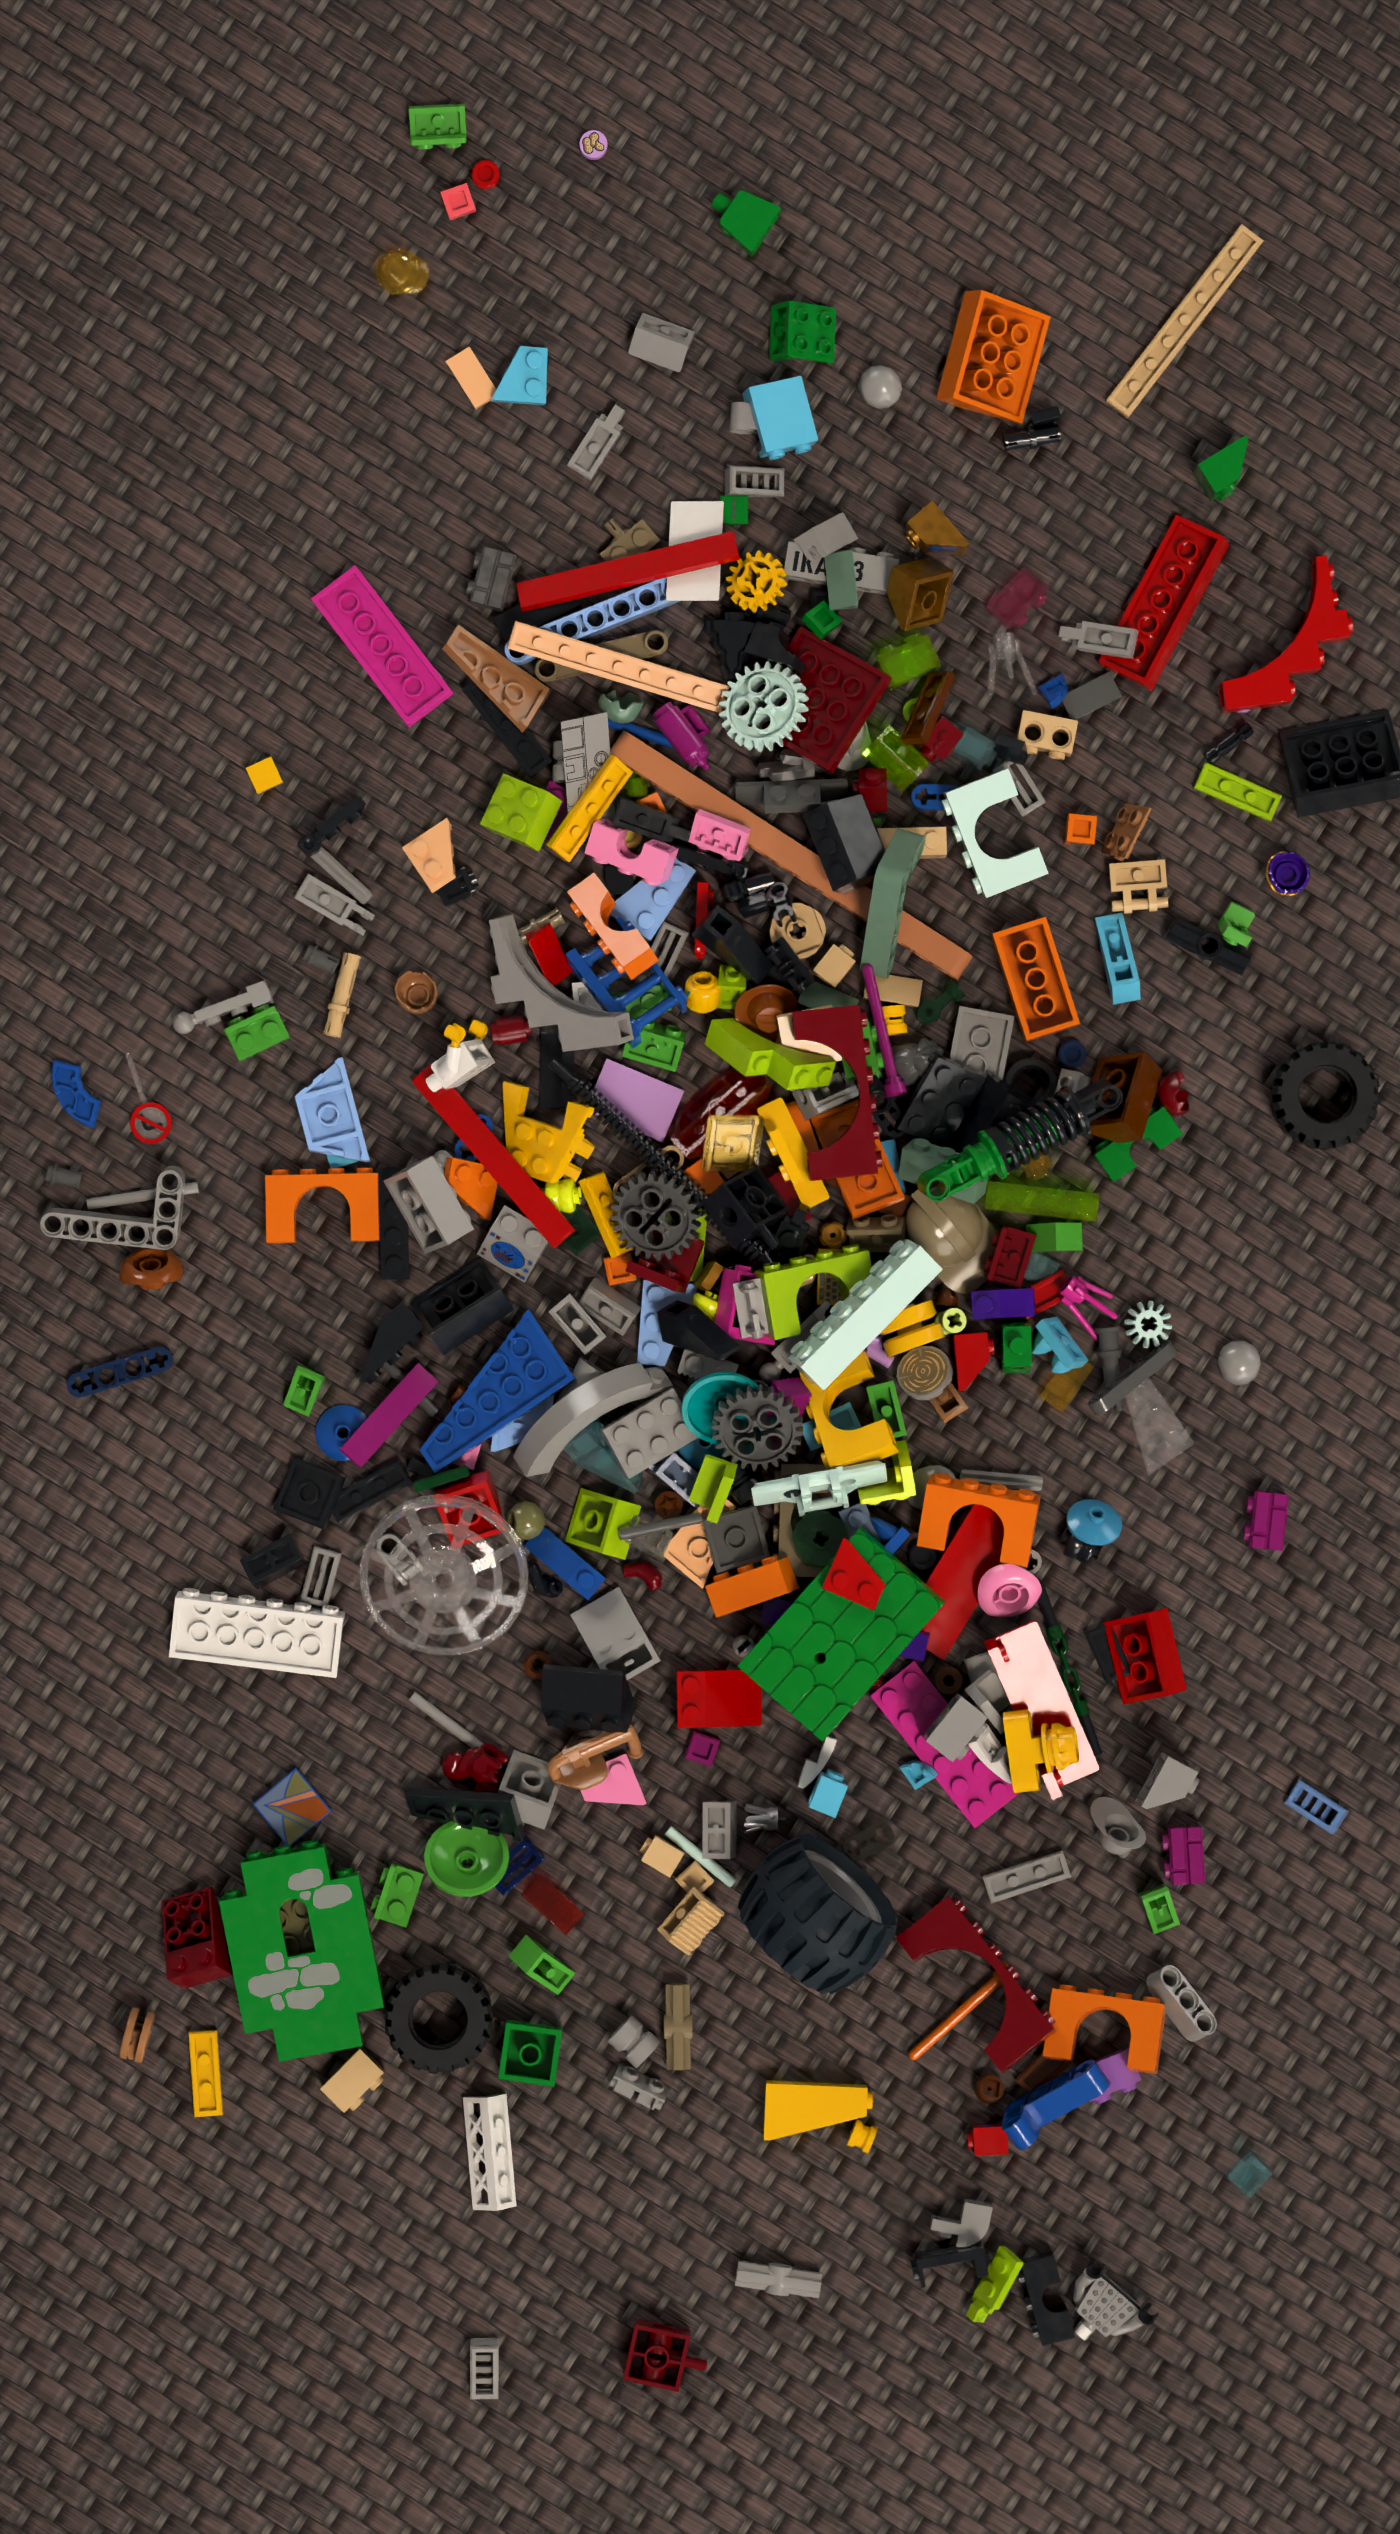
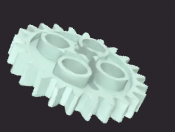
M766 661L764 668L756 662L754 671H751L746 666L744 676L736 673L735 676L738 681L736 683L728 681V685L732 688L731 691L722 692L727 701L719 702V705L725 709V711L719 713V716L726 720L722 723V726L729 730L727 735L731 739H735L739 746L744 744L748 750H751L754 746L758 752H762L764 745L772 751L773 743L775 742L780 747H783L782 739L784 737L792 741L793 738L790 732L792 730L796 732L801 731L796 724L798 722H806L801 713L809 711V708L803 704L809 700V697L803 693L806 687L799 683L801 679L796 674L793 675V671L790 668L784 669L780 663H777L773 668L769 661ZM766 684L765 689L757 693L758 688ZM787 698L784 705L778 706L782 699ZM749 707V711L745 715H741L742 711ZM771 721L766 729H762L765 722Z

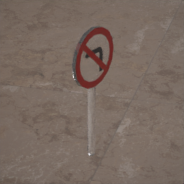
M128 1052L126 1053V1059L142 1103L132 1113L130 1119L131 1131L141 1142L147 1144L159 1143L170 1133L172 1127L171 1115L161 1104L147 1103L132 1056Z

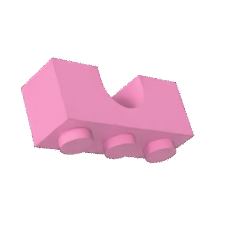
M607 818L594 822L584 852L592 856V860L600 864L609 863L614 865L619 872L627 875H638L642 877L643 882L650 885H660L669 880L679 850L678 848L651 839L644 843L640 855L635 854L629 850L626 844L627 829L613 825L612 820Z

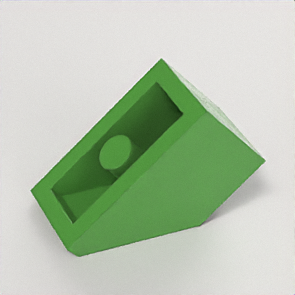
M894 1380L866 1387L873 1421L877 1422L885 1419L891 1426L895 1438L907 1435Z
M528 1935L523 1937L508 1956L527 1975L557 1995L576 1974L549 1950Z

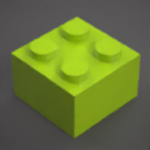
M503 773L480 825L494 834L539 852L562 804V800L546 790Z

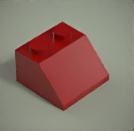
M489 1470L435 1487L433 1499L452 1548L506 1532L498 1494Z

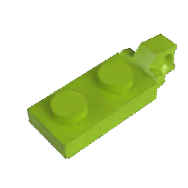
M999 2246L988 2266L989 2276L982 2277L972 2297L974 2302L971 2303L966 2314L973 2322L984 2323L988 2314L991 2315L994 2310H999L1024 2264L1006 2246Z

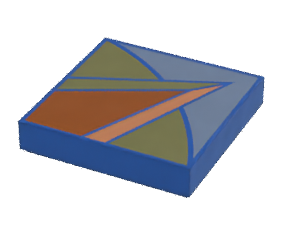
M297 1767L253 1803L254 1807L285 1844L290 1846L332 1811Z

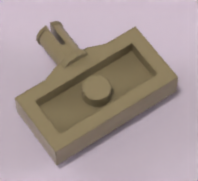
M612 518L604 527L607 528L614 539L611 545L601 552L599 556L606 562L644 553L656 545L660 539L643 519L632 528L623 531Z

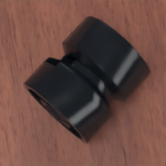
M738 1460L735 1463L738 1464L731 1486V1495L738 1505L741 1506L753 1497L751 1488L756 1483L765 1482L760 1473H754L752 1464L748 1463L742 1469L741 1461Z

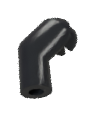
M538 1564L525 1569L535 1593L548 1598H556L562 1593L563 1585L561 1582L543 1577Z

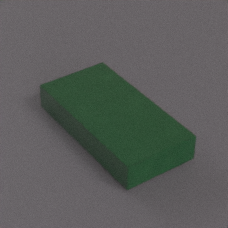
M463 1465L414 1481L413 1485L416 1493L470 1476L468 1466Z

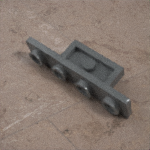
M847 779L737 782L735 784L736 803L741 806L764 805L765 814L809 812L821 806V802L848 798Z

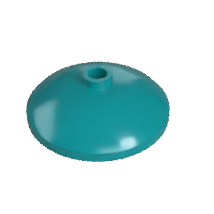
M732 1372L712 1373L698 1379L688 1388L682 1400V1417L685 1425L698 1438L716 1444V1439H712V1430L714 1429H711L712 1420H714V1410H719V1401L727 1403L726 1398L720 1397H726L728 1393L736 1397V1388H740L745 1393L747 1392L748 1385H751L753 1391H757L758 1385L751 1379ZM736 1416V1417H735V1418H737V1419H739V1420L746 1419L745 1416Z

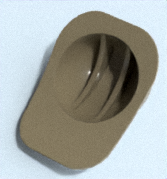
M938 1180L931 1183L929 1191L937 1188ZM918 1189L911 1195L912 1199L902 1217H905L907 1239L920 1245L943 1269L937 1277L948 1288L964 1294L975 1291L987 1281L988 1273H985L984 1269L988 1257H994L996 1246H993L992 1242L996 1231L976 1203L972 1204L952 1196L942 1201H933Z

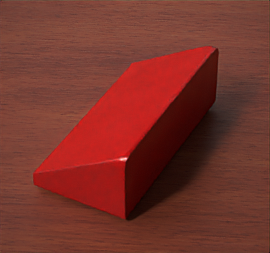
M551 923L525 934L545 978L553 986L573 972L566 961V955Z

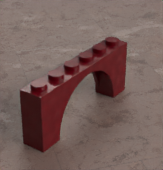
M860 1005L791 1012L794 1040L817 1042L836 1051L852 1069L859 1093L857 1111L847 1131L829 1146L806 1153L809 1181L878 1174V1168L882 1167L881 1150L876 1151L875 1140L879 1139L878 1122L873 1123L872 1112L876 1111L875 1094H869V1083H873L872 1066H866L865 1055H870L869 1038H863L862 1028L867 1027L866 1010H860Z
M947 1896L896 1937V1939L914 1962L934 1952L954 1949L974 1953L994 1967L1004 1986L1006 2011L999 2032L983 2050L1004 2074L1056 2032L1052 2026L1056 2021L1046 2009L1041 2012L1035 2005L1038 1998L1029 1987L1023 1990L1017 1982L1021 1977L1011 1964L1005 1967L999 1958L1003 1954L993 1942L990 1945L982 1938L985 1932L977 1921L969 1922L964 1915L968 1910L958 1898L953 1901Z

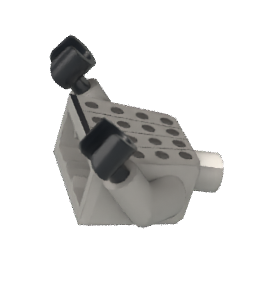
M1092 2257L1087 2268L1075 2282L1073 2301L1076 2304V2312L1083 2318L1073 2331L1086 2341L1095 2329L1107 2337L1109 2335H1122L1134 2331L1144 2324H1152L1159 2315V2313L1150 2315L1147 2312L1152 2305L1146 2303L1142 2310L1139 2311L1141 2309L1139 2303L1103 2273L1106 2265L1103 2264L1100 2268L1094 2267L1095 2258Z

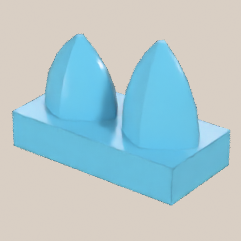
M1058 1317L1042 1319L1035 1326L1039 1332L1033 1342L1032 1354H1045L1053 1350L1055 1354L1052 1359L1051 1372L1058 1374L1066 1373L1071 1369L1083 1367L1089 1361Z

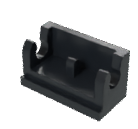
M290 1534L240 1559L251 1584L256 1589L307 1564L297 1547V1543Z

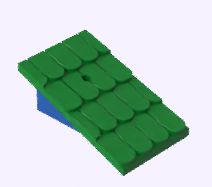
M861 1526L848 1541L885 1583L875 1610L873 1611L822 1589L835 1558L834 1556L738 1664V1667L744 1673L749 1675L753 1681L769 1693L772 1698L808 1730L813 1732L822 1742L946 1602Z

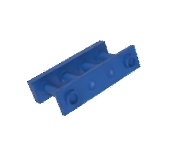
M621 916L616 918V926L619 931L636 929L630 921L625 923ZM599 945L587 954L582 953L580 955L575 948L566 953L568 965L603 1011H625V1007L658 983L669 995L638 1018L630 1019L634 1040L627 1043L632 1049L642 1043L640 1035L642 1028L674 1005L678 1007L682 1014L687 1011L685 1001L688 998L680 986H673L657 963L648 968L652 975L619 998L617 996L612 998L607 991L609 989L608 985L626 972L620 974L614 967L603 976L600 974L596 976L590 969L593 967L592 963L605 955Z

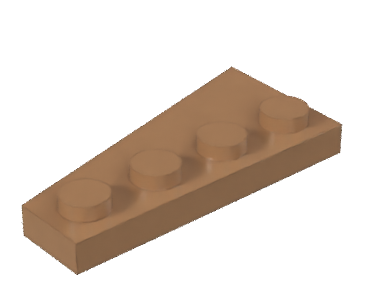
M457 625L442 649L523 733L550 688L463 627Z

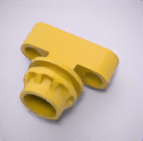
M1029 1709L1003 1712V1724L1014 1793L1040 1790L1038 1763H1045L1048 1773L1054 1771V1766H1056L1057 1770H1064L1070 1764L1079 1763V1745L1074 1726L1065 1727L1059 1723H1053L1051 1729H1049L1048 1724L1043 1723L1041 1725V1735H1034Z

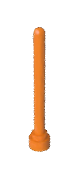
M1004 1960L1001 1961L1005 1967L1009 1966ZM996 1971L992 1973L994 1976L909 2051L908 2056L911 2060H917L994 1990L1001 1984L1003 1985Z

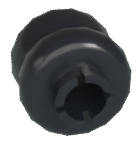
M1068 1528L1060 1544L1065 1546L1063 1554L1066 1557L1076 1559L1084 1565L1089 1564L1091 1558L1097 1560L1103 1545H1090L1080 1541Z

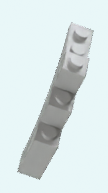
M513 914L489 920L490 936L493 939L496 954L495 962L499 969V974L491 976V990L496 1004L524 1000V1012L528 1019L529 1028L557 1024L559 1030L558 1039L563 1052L620 1045L634 1040L629 1012H607L580 1004L556 989L540 973L520 939Z

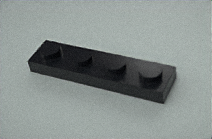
M473 681L462 689L530 779L553 762L531 732L526 728L522 733Z
M406 1167L378 1168L381 1280L410 1279L408 1224L384 1183V1180Z

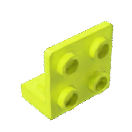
M906 1440L896 1442L899 1453L892 1455L893 1468L886 1469L887 1482L857 1488L860 1504L876 1505L882 1501L891 1499L904 1500L916 1495Z

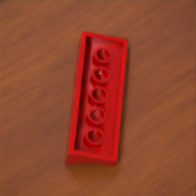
M1176 515L1117 625L1119 627L1136 629L1139 632L1133 659L1102 654L1098 663L1152 692L1230 545L1227 539L1216 532Z
M973 1504L925 1581V1584L946 1601L922 1628V1631L930 1632L927 1650L943 1660L979 1603L978 1586L982 1576L992 1567L1003 1564L1000 1562L1004 1538L1003 1523L996 1512L983 1505Z

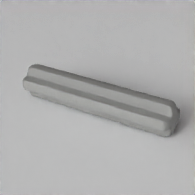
M322 846L318 853L310 856L361 904H366L373 896L372 892Z
M964 1469L960 1472V1480L971 1478L979 1481L980 1484H1002L1009 1489L1041 1491L1043 1486V1477Z

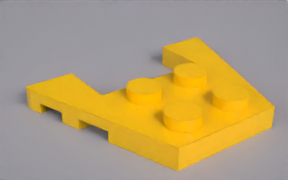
M503 1081L506 1149L530 1177L548 1183H557L572 1155L570 1150L575 1140L582 1136L585 1130L582 1127L586 1119L591 1118L594 1107L568 1101L563 1128L525 1117L524 1112L530 1087L511 1081Z

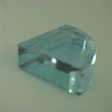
M1035 1252L1027 1267L1024 1278L1029 1280L1047 1278L1059 1268L1060 1264Z

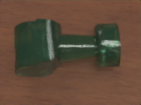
M952 979L944 984L945 992L933 1000L921 1002V1006L916 1014L921 1024L929 1025L934 1021L937 1022L941 1011L952 1000L959 1002L965 997L964 992Z

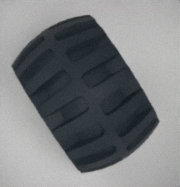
M804 1834L793 1838L768 1854L748 1879L738 1902L739 1916L742 1922L746 1925L752 1938L763 1948V1951L789 1975L798 1979L808 1988L811 1987L823 1994L828 1992L833 1994L843 1990L864 1977L885 1954L898 1925L896 1923L898 1919L897 1914L894 1912L890 1900L883 1894L877 1883L840 1849L832 1846L820 1837H813L811 1834Z

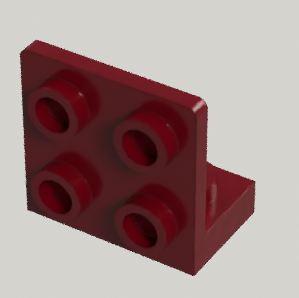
M652 1230L656 1238L663 1239L661 1232ZM699 1238L690 1239L692 1241L689 1248L683 1247L684 1251L681 1255L674 1251V1256L668 1259L664 1253L660 1261H657L655 1254H652L646 1260L645 1252L642 1251L638 1262L629 1261L625 1271L674 1292L685 1293L705 1242Z

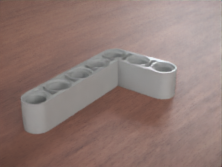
M168 1166L158 1176L153 1219L52 1208L41 1218L40 1228L49 1237L168 1250L176 1244L180 1236L185 1174L180 1167ZM174 1174L178 1179V1185L173 1187L167 1185L164 1180L165 1175ZM165 1201L172 1202L176 1208L175 1213H165L162 1209V1203ZM55 1216L59 1218L61 1227L55 1229L49 1226L48 1217ZM76 1220H85L89 1225V1230L86 1232L79 1231L75 1224ZM109 1222L113 1223L117 1228V1234H107L104 1231L103 1225ZM133 1226L142 1227L145 1231V1237L136 1238L133 1236L131 1228ZM167 1229L171 1231L173 1240L163 1241L159 1236V1230Z

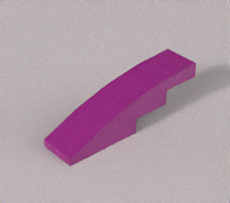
M417 1363L340 1448V1451L356 1466L361 1468L439 1381Z

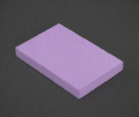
M606 1059L595 1085L597 1091L594 1094L597 1095L601 1092L603 1095L600 1100L602 1101L606 1097L608 1101L605 1105L607 1106L611 1102L613 1104L612 1111L617 1107L619 1111L616 1115L618 1116L621 1112L624 1114L621 1120L624 1121L626 1118H629L630 1121L627 1125L629 1126L633 1122L635 1124L632 1129L633 1131L639 1128L641 1130L640 1134L644 1132L647 1137L663 1143L684 1090Z

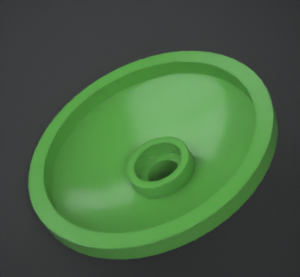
M449 1821L439 1827L428 1840L424 1861L430 1879L438 1888L455 1896L470 1897L491 1890L501 1881L508 1868L509 1850L502 1833H500L499 1837L489 1835L487 1829L473 1826L472 1830L461 1828L454 1821ZM466 1863L472 1864V1867L465 1868L463 1866Z

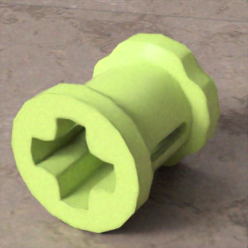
M958 1308L941 1311L934 1320V1323L941 1324L944 1335L962 1331L967 1323L964 1312ZM950 1316L952 1317L951 1323L954 1324V1326L951 1327L948 1326L950 1324V1321L947 1319V1317Z

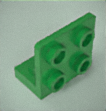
M790 300L771 305L769 361L782 362L790 359H801L827 364L834 363L836 309Z

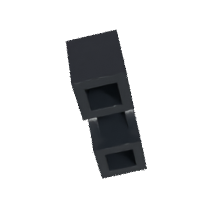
M1053 2252L1021 2259L1024 2264L1018 2273L1020 2285L1026 2284L1029 2294L1023 2297L1027 2312L1033 2311L1035 2322L1030 2323L1034 2339H1040L1042 2346L1075 2338L1067 2306L1054 2309L1047 2307L1042 2301L1046 2288L1061 2283Z

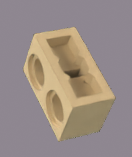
M1023 710L1017 739L1026 742L1027 754L1037 755V751L1049 753V758L1064 760L1065 756L1070 757L1072 754L1078 721ZM1028 727L1037 728L1040 732V738L1035 741L1027 739L1025 729ZM1056 732L1064 733L1068 739L1067 744L1064 746L1056 745L1052 740V735Z

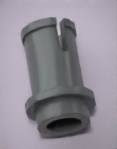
M309 945L303 960L307 962L308 966L312 964L333 975L340 958L317 949V945L315 947Z
M55 1164V1166L49 1165L45 1182L51 1183V1186L59 1184L79 1189L82 1172L59 1168L58 1164Z

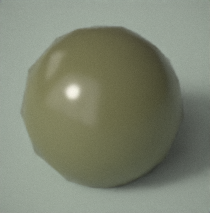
M527 1501L517 1503L507 1514L508 1529L512 1535L519 1539L530 1540L536 1538L544 1529L545 1514L535 1503Z

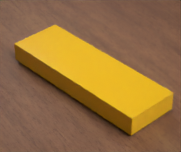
M604 1171L578 1181L611 1259L636 1249L634 1246L626 1249L629 1241L627 1239L619 1241L618 1238L622 1234L621 1230L613 1231V1227L618 1221L610 1219L612 1214L617 1212L611 1209V1205L617 1201L614 1198Z
M218 2030L189 2032L194 2117L223 2115Z

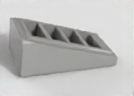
M730 465L725 469V496L784 497V469ZM736 475H739V488H736ZM747 475H751V488H747ZM758 476H762V489H758ZM769 476H774V490H769Z
M471 2338L470 2399H498V2338ZM476 2361H493V2364H476ZM476 2373H493V2376H476ZM476 2384H493V2388H476Z

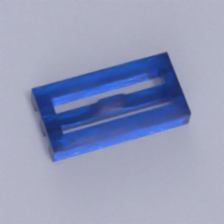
M525 1838L509 1853L510 1861L524 1847L527 1846L530 1849L506 1871L501 1881L495 1886L503 1896L546 1859L528 1838ZM534 1854L537 1859L503 1888L501 1883Z

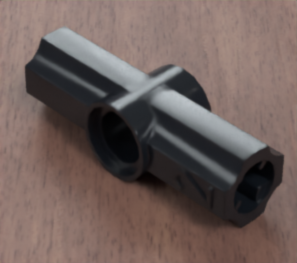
M1178 918L1175 919L1166 938L1167 941L1198 955L1201 959L1209 960L1240 976L1243 975L1252 956V953L1229 944L1216 934L1208 933ZM1209 939L1216 944L1215 953L1207 954L1203 951L1202 942Z

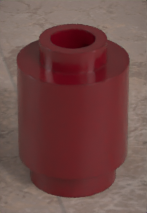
M523 1014L497 1018L496 1022L490 1023L494 1045L501 1044V1046L526 1042L528 1041L527 1036L532 1035L528 1019H523Z

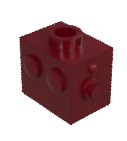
M942 716L937 719L928 743L915 744L914 747L919 750L918 753L923 759L929 763L933 762L936 764L943 761L945 757H948L953 752L954 746L964 734Z

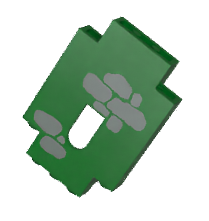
M318 1840L303 1842L302 1847L291 1849L290 1845L274 1848V1853L263 1854L262 1850L247 1853L246 1858L241 1860L246 1892L242 1893L241 1889L229 1890L224 1892L225 1896L219 1900L244 2033L248 2034L273 2029L279 2062L363 2046L364 2039L359 2012L380 2009L385 2006L360 1871L353 1872L352 1868L337 1870L336 1875L332 1876L330 1852L326 1848V1843L319 1844ZM290 1899H297L302 1901L307 1907L315 1951L288 1956L280 1918V1908L284 1902Z

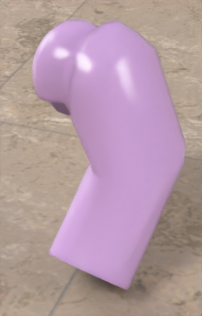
M879 1334L865 1350L868 1357L889 1368L895 1356L887 1358L882 1345L883 1335Z

